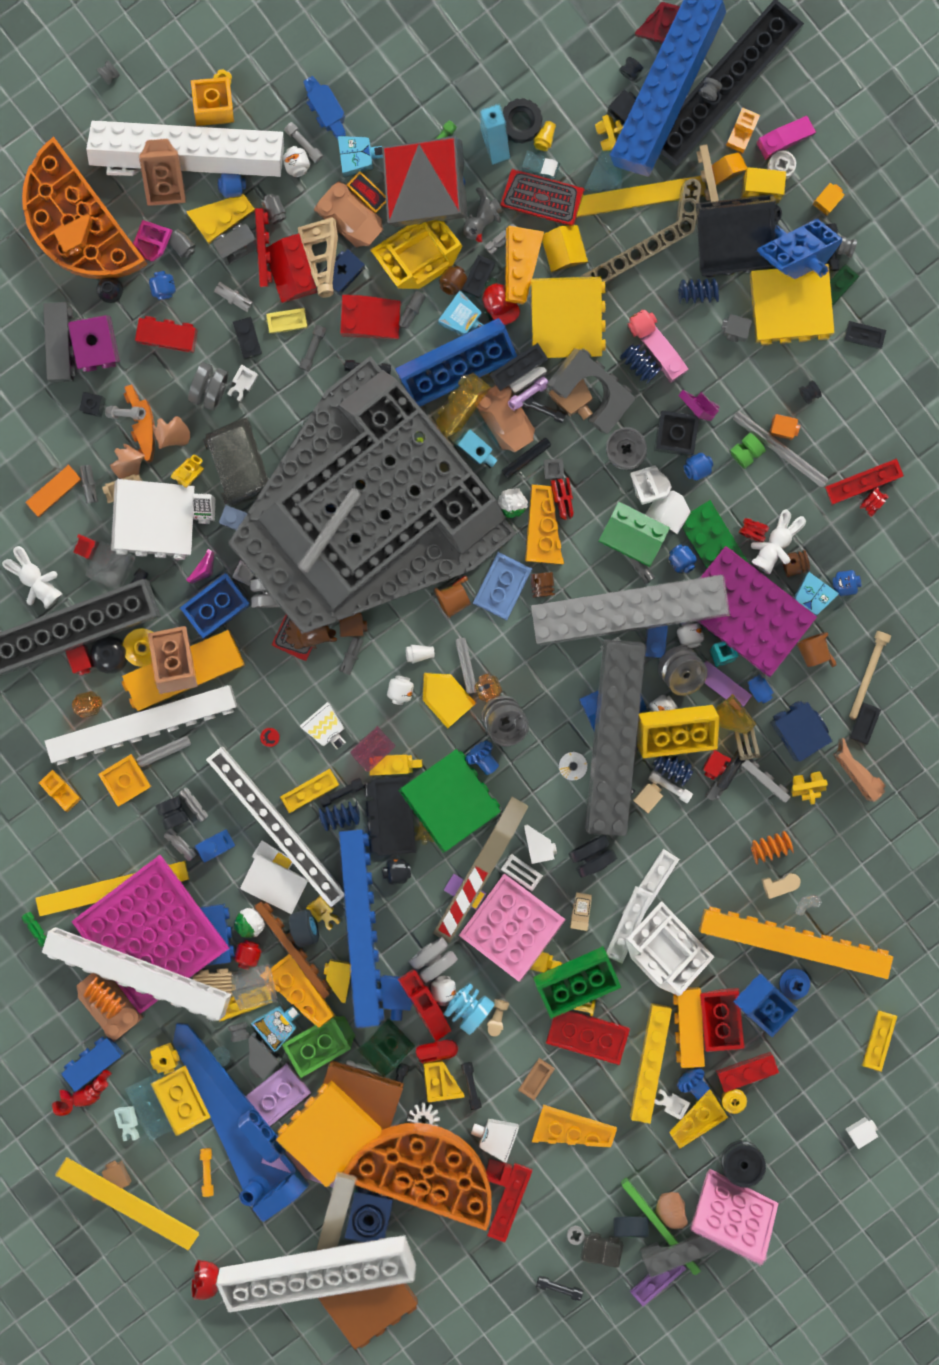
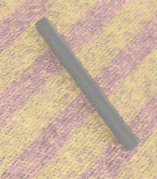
M742 412L736 413L733 417L736 423L752 433L757 439L820 487L826 485L828 482L827 477Z

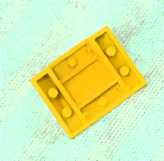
M432 220L404 227L372 248L371 252L398 289H420L442 275L448 267L453 266L462 248V244L444 221Z

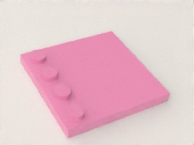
M503 874L459 936L517 981L521 982L566 919L509 876Z
M709 1169L706 1173L691 1230L762 1265L765 1261L778 1203L747 1187L736 1186L727 1177Z

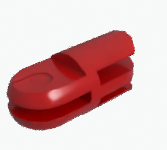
M569 477L565 478L564 482L563 479H558L557 486L555 480L550 481L555 504H558L561 519L566 520L567 516L569 519H572L574 515L571 502L573 495Z
M451 1039L422 1044L416 1048V1054L421 1063L450 1059L458 1052L457 1043Z

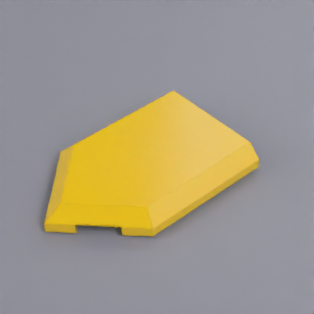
M424 673L422 700L447 728L476 704L452 675Z

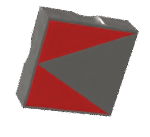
M451 136L382 147L388 224L393 227L422 224L432 220L446 221L468 218L466 190L463 182V144L458 137Z

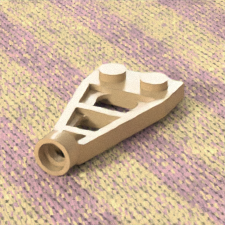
M333 217L298 227V233L300 234L311 274L320 297H330L334 294L332 282L338 235L336 220ZM327 241L326 253L314 256L312 245ZM327 261V271L318 273L316 263Z

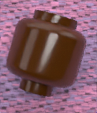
M450 266L444 271L439 279L440 288L444 293L448 295L458 294L463 289L467 281L464 269L460 266Z

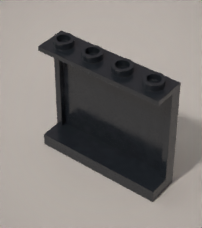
M773 194L696 204L699 270L702 276L714 277L716 274L733 275L735 272L743 271L750 273L758 269L769 270L775 268L774 265L757 252V248L775 240L776 200Z

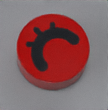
M266 728L262 731L260 740L263 745L273 747L278 744L280 734L274 728Z

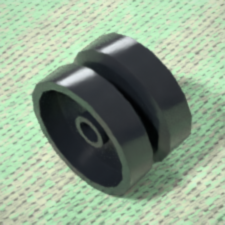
M606 835L592 839L568 853L573 863L585 860L576 868L580 878L594 874L618 859L615 852L611 849L601 852L610 844Z
M738 1140L730 1143L722 1153L721 1166L732 1184L739 1187H751L763 1179L766 1172V1161L755 1144L747 1140Z

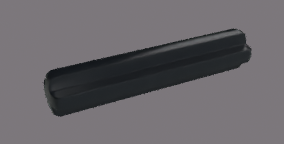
M543 438L503 468L502 473L506 478L512 476L551 447V442L548 438Z
M743 741L741 742L744 755H746L747 750L745 742ZM738 749L717 783V787L723 791L729 787L744 761L740 760Z

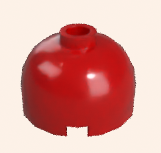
M197 1260L194 1267V1272H196L195 1278L192 1279V1298L208 1300L213 1298L218 1292L216 1283L219 1268L212 1262Z

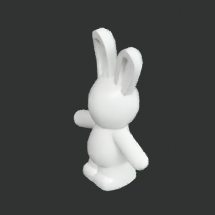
M787 509L783 510L777 528L770 534L769 542L751 543L752 549L760 550L759 555L751 561L752 565L766 574H771L778 557L783 563L788 564L790 558L783 549L790 545L792 537L805 526L806 519L804 517L796 518L788 527L791 514Z
M20 546L15 547L13 550L14 555L22 567L10 559L4 560L2 565L10 572L19 576L23 584L31 587L27 598L28 605H33L37 597L43 602L45 609H49L63 595L48 582L55 579L57 573L52 571L41 576L39 568L30 562L25 550Z

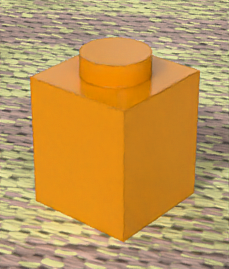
M829 183L814 201L813 205L828 216L845 194L842 193L843 190L838 185Z

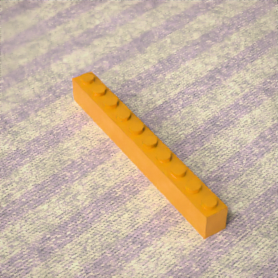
M711 906L709 910L704 909L699 927L700 933L885 979L889 977L893 956L889 955L887 950L878 948L877 951L870 950L868 945L859 944L857 947L851 945L852 942L840 939V942L833 941V937L822 934L821 937L814 936V932L803 930L802 933L797 932L795 927L784 925V928L777 927V923L767 920L764 924L758 922V918L747 916L746 919L740 918L739 913L728 911V914L720 913L721 909Z

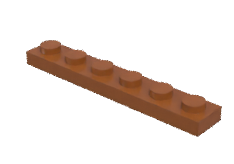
M260 901L254 906L322 998L324 999L330 995L331 991L329 989L331 986L325 979L322 980L319 977L318 973L320 972L313 963L309 964L306 960L308 958L307 954L302 948H297L292 934L285 932L283 929L285 925L281 919L273 916V909L269 903Z

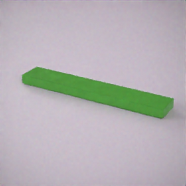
M627 1177L621 1181L622 1187L669 1245L672 1246L680 1243L657 1217L653 1209ZM694 1260L686 1263V1266L694 1275L701 1272Z

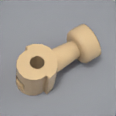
M494 999V1007L496 1009L493 1017L488 1020L487 1026L488 1033L491 1036H498L501 1030H503V1010L508 1009L509 1002Z

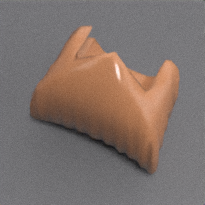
M175 416L168 424L160 418L157 420V428L153 425L159 449L172 445L185 446L188 444L190 431L180 417Z
M123 444L125 449H115L114 452L118 456V460L110 465L112 471L120 479L133 474L135 476L139 475L140 465L145 457L144 454L139 453V451L127 444Z
M675 1192L661 1194L655 1208L657 1217L663 1224L672 1229H681L687 1226L685 1202L680 1194Z

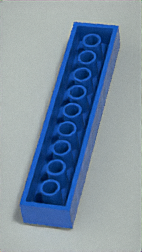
M683 0L610 153L614 167L647 177L650 176L724 19L726 9L723 0Z
M363 830L341 831L339 835L356 1027L381 1025V1021L384 1020V1010L380 1009L379 1001H383L382 989H378V982L381 981L380 970H376V962H379V951L375 950L374 946L378 939L377 931H373V923H376L375 912L371 911V904H374V893L370 892L369 885H373L372 873L368 872L371 858L370 854L366 853V846H369V836Z

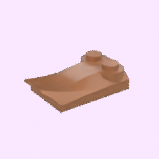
M167 138L147 140L139 155L147 205L186 203L185 185L183 183L178 151Z
M340 181L335 183L326 192L314 208V211L324 220L333 217L336 220L337 231L356 248L369 246L384 230L382 219Z
M495 385L472 402L501 449L510 450L515 453L534 441L535 429L522 407L516 410H512L509 407L508 401L514 396L511 388L508 386L500 392Z
M840 738L837 752L833 756L868 801L875 802L885 792L883 789L886 787L879 777H873L863 765L853 759L844 738Z
M91 973L76 985L78 998L103 1028L106 1036L113 1042L144 1018L142 1013H138L116 981L112 979L106 980L101 978L99 974ZM97 977H99L97 984L105 982L103 989L110 987L109 995L115 992V1000L119 997L122 998L119 1003L120 1005L126 1003L125 1007L111 1019L106 1018L108 1012L100 1013L102 1007L95 1008L96 1002L89 1003L90 997H83L86 988Z

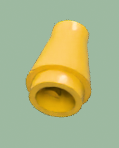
M546 121L534 138V146L538 150L548 151V148H551L556 128L553 122Z

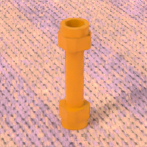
M211 1148L200 1149V1160L203 1163L204 1185L201 1187L203 1197L214 1195V1185H211Z

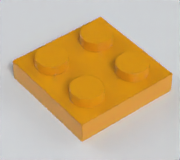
M132 754L98 774L118 807L152 787Z

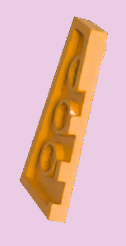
M514 226L506 228V302L524 304L527 301L531 279L544 234L543 231Z
M532 484L525 561L563 565L564 561L558 535V524L555 517L551 486Z
M290 954L260 976L277 992L281 993L287 1001L296 1006L317 1027H322L336 1016Z
M543 1105L532 1142L539 1143L540 1141L550 1144L568 1143V1145L586 1144V1146L611 1147L617 1127Z

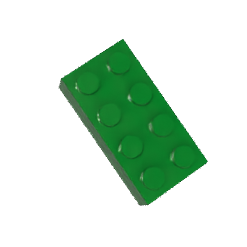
M604 946L533 977L550 1018H554L622 988Z

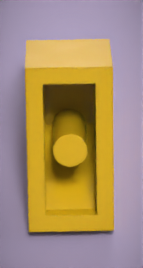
M330 959L329 963H325L324 974L327 975L326 980L340 1001L345 1003L351 978L350 962Z

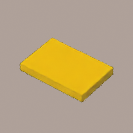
M186 1065L151 1083L176 1136L210 1118Z

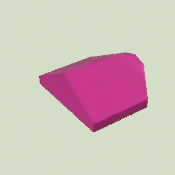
M142 220L133 245L139 250L143 258L155 261L163 255L173 230Z
M209 549L206 551L207 553L186 581L193 584L213 575L214 552Z

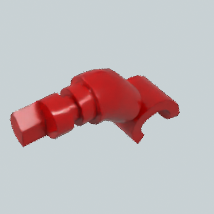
M103 1070L90 1086L73 1092V1095L69 1091L60 1090L61 1101L52 1103L54 1114L57 1116L68 1115L72 1111L73 1105L75 1107L93 1105L100 1099L102 1091L108 1087L107 1079L112 1073L108 1070Z

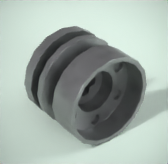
M623 427L615 430L609 436L606 452L609 461L615 467L621 470H632L637 468L646 457V441L638 430ZM631 446V453L623 454L622 447Z
M504 695L497 696L489 700L484 706L482 721L495 743L506 747L513 746L526 737L529 730V722L515 699Z

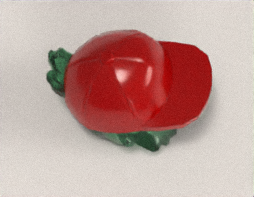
M494 277L489 282H485L482 302L489 321L499 318L503 325L514 322L520 314V309L517 303L506 302V286L498 284L497 279Z

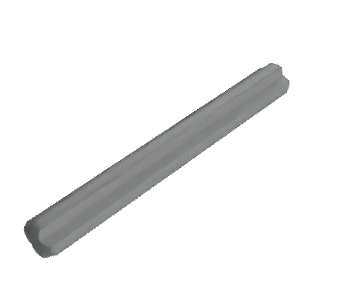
M352 489L301 561L298 567L303 572H308L360 497L358 491Z

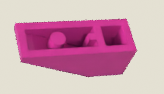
M805 116L760 137L757 146L764 159L767 160L778 151L786 150L815 134L816 131L808 116Z

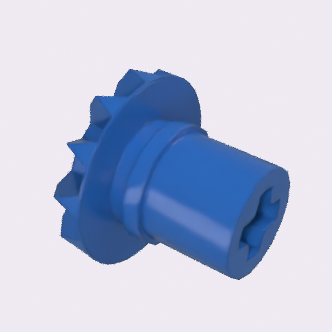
M488 740L475 745L466 755L465 760L468 764L476 763L485 775L493 773L499 767L498 762L491 753L493 744Z
M796 968L787 970L781 975L779 982L781 992L790 999L804 997L810 989L808 975Z
M701 1067L687 1069L685 1073H682V1077L678 1079L677 1087L683 1093L691 1092L698 1100L709 1089L711 1090L703 1081L704 1071Z

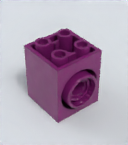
M104 315L68 322L77 369L89 372L97 370V366L101 365L102 368L116 367V363L120 362L111 316ZM95 335L97 343L93 346L90 340Z

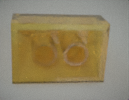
M474 373L467 376L464 375L458 383L460 385L459 388L448 397L450 401L438 412L440 416L436 422L446 439L461 432L491 388Z

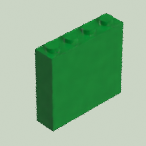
M457 749L398 790L442 853L452 848L501 812L498 801L490 797L488 787L485 783H480L476 770L472 766H468L465 760L466 756L462 751L458 752Z

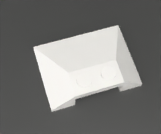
M662 901L626 938L631 959L658 987L678 996L686 990L714 958Z

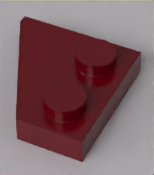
M661 2L641 27L636 30L635 36L663 43L680 6Z

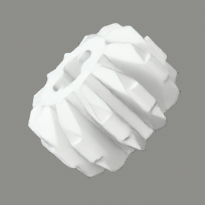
M422 1103L421 1109L416 1104L414 1105L416 1112L413 1110L409 1111V1114L413 1117H408V1122L422 1123V1120L418 1118L421 1119V1116L425 1115V1118L429 1119V1121L426 1120L424 1124L438 1126L435 1122H439L440 1117L435 1116L438 1114L437 1109L431 1112L432 1104L428 1106V1109L425 1108V1103Z

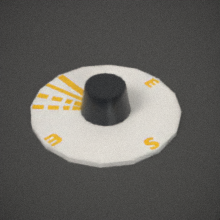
M577 752L565 754L559 763L561 775L568 780L582 778L587 771L586 759Z

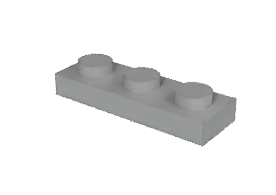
M753 759L743 761L741 766L782 802L786 803L790 796L787 793L789 791L782 784L777 786L773 782L774 777L766 771L762 773L758 769L760 765Z

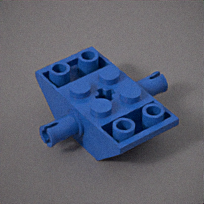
M819 219L789 233H786L777 225L775 227V240L757 248V252L782 273L794 279L811 271L817 273L819 277H823L829 270L825 264L841 244L842 238Z

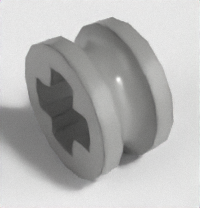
M579 1226L570 1227L567 1231L568 1241L573 1245H579L583 1242L585 1237L583 1229ZM573 1231L581 1233L578 1240L571 1238Z

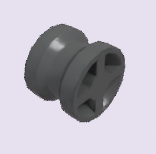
M109 60L105 62L102 68L96 69L108 85L112 83V79L120 76Z
M706 77L703 82L704 86L700 88L698 93L708 100L716 101L717 92L721 90L722 84L717 80Z
M842 236V242L838 246L836 254H844L848 258H852L857 240H849L846 236Z
M247 1022L228 1026V1030L232 1034L231 1042L245 1040L250 1037L246 1030Z

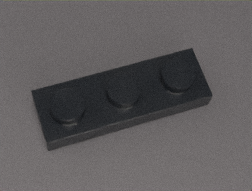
M536 343L489 376L501 392L546 362L548 357L540 345Z

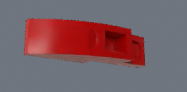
M412 969L398 979L400 985L416 1008V1012L433 1039L438 1041L452 1031L429 989L424 985L416 970Z

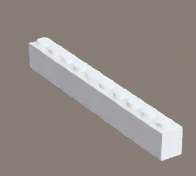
M228 685L46 740L45 744L51 763L57 762V765L68 763V758L75 757L76 760L87 757L86 753L94 751V754L104 752L105 747L111 745L113 749L124 746L123 742L128 740L131 743L141 741V736L149 734V737L160 735V731L164 729L170 732L179 729L178 725L184 723L187 727L197 724V720L201 718L207 721L216 718L215 714L221 712L223 715L233 713V709L237 708V703L232 687Z
M220 747L206 759L327 904L332 907L345 896L344 889L226 749Z
M56 927L48 931L42 953L47 954L51 959H60L69 966L81 967L87 973L99 974L101 978L106 980L112 979L121 986L133 987L137 992L151 994L157 1000H167L173 1006L189 1009L191 1013L206 1015L212 1021L221 1020L225 1016L232 995Z

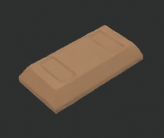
M539 1058L518 1090L532 1100H535L555 1068Z

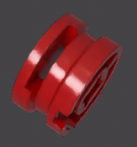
M876 487L859 507L861 509L865 508L868 512L867 514L872 517L889 496L882 494L879 488Z
M744 518V526L740 528L739 534L755 541L764 542L766 538L764 535L769 531V527L758 521L755 522L752 519Z

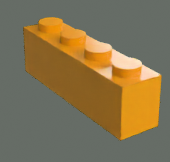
M699 987L686 988L680 996L673 994V1004L677 1005V1013H674V1023L678 1024V1032H675V1043H679V1051H676V1062L680 1063L681 1068L705 1067L700 999L701 989Z

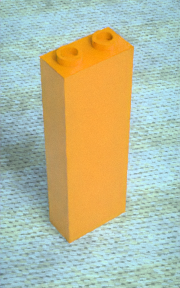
M230 630L190 646L198 686L245 666ZM153 663L123 675L124 680L121 681L126 692L129 691L131 695L129 701L132 708L137 709V711H142L193 689L188 688L159 694L155 682Z

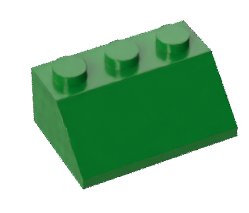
M618 501L598 542L650 567L670 527Z

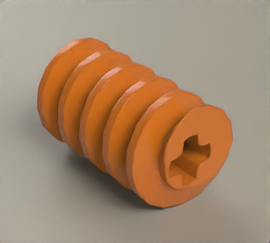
M782 831L781 837L778 833L774 834V840L771 836H767V842L763 838L759 839V844L756 840L752 841L751 850L756 865H758L759 858L763 862H766V856L773 860V854L780 858L782 851L787 856L788 849L794 854L791 840L785 831Z
M97 977L86 988L83 997H90L89 1003L96 1002L95 1008L102 1007L100 1013L108 1012L106 1018L111 1019L125 1007L126 1003L120 1005L119 1003L122 998L119 997L115 1000V992L109 995L110 987L103 989L105 982L97 984L99 979Z

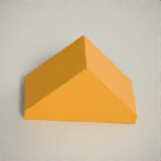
M740 152L726 155L712 164L715 185L717 186L747 170Z

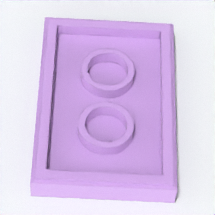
M287 1062L247 1094L246 1097L267 1124L271 1126L311 1094V1091Z

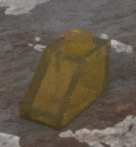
M734 694L714 707L719 715V725L722 728L746 734L756 725V722Z

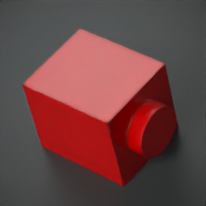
M83 645L66 651L73 674L79 673V676L90 673V669L95 668L87 646Z

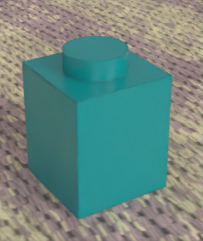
M724 641L714 644L709 650L716 668L734 662L738 657V653Z

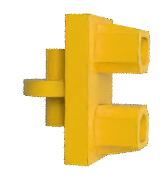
M605 115L602 116V121L595 124L599 135L607 132L609 138L600 142L602 150L608 152L612 151L623 126L620 120L614 123L613 117Z
M193 454L172 473L171 478L177 480L178 485H183L187 488L203 472L204 468L201 466L203 460Z
M820 771L810 774L811 782L809 783L804 782L803 775L794 776L792 779V797L801 795L802 801L809 800L811 805L815 804V798H820L821 792L826 791V786H828L827 779H823Z

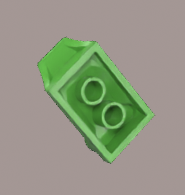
M335 1016L322 1027L313 1025L284 1042L282 1046L300 1078L350 1050L355 1034L345 1016Z

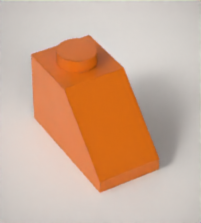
M89 214L53 231L67 256H74L85 247L93 223Z

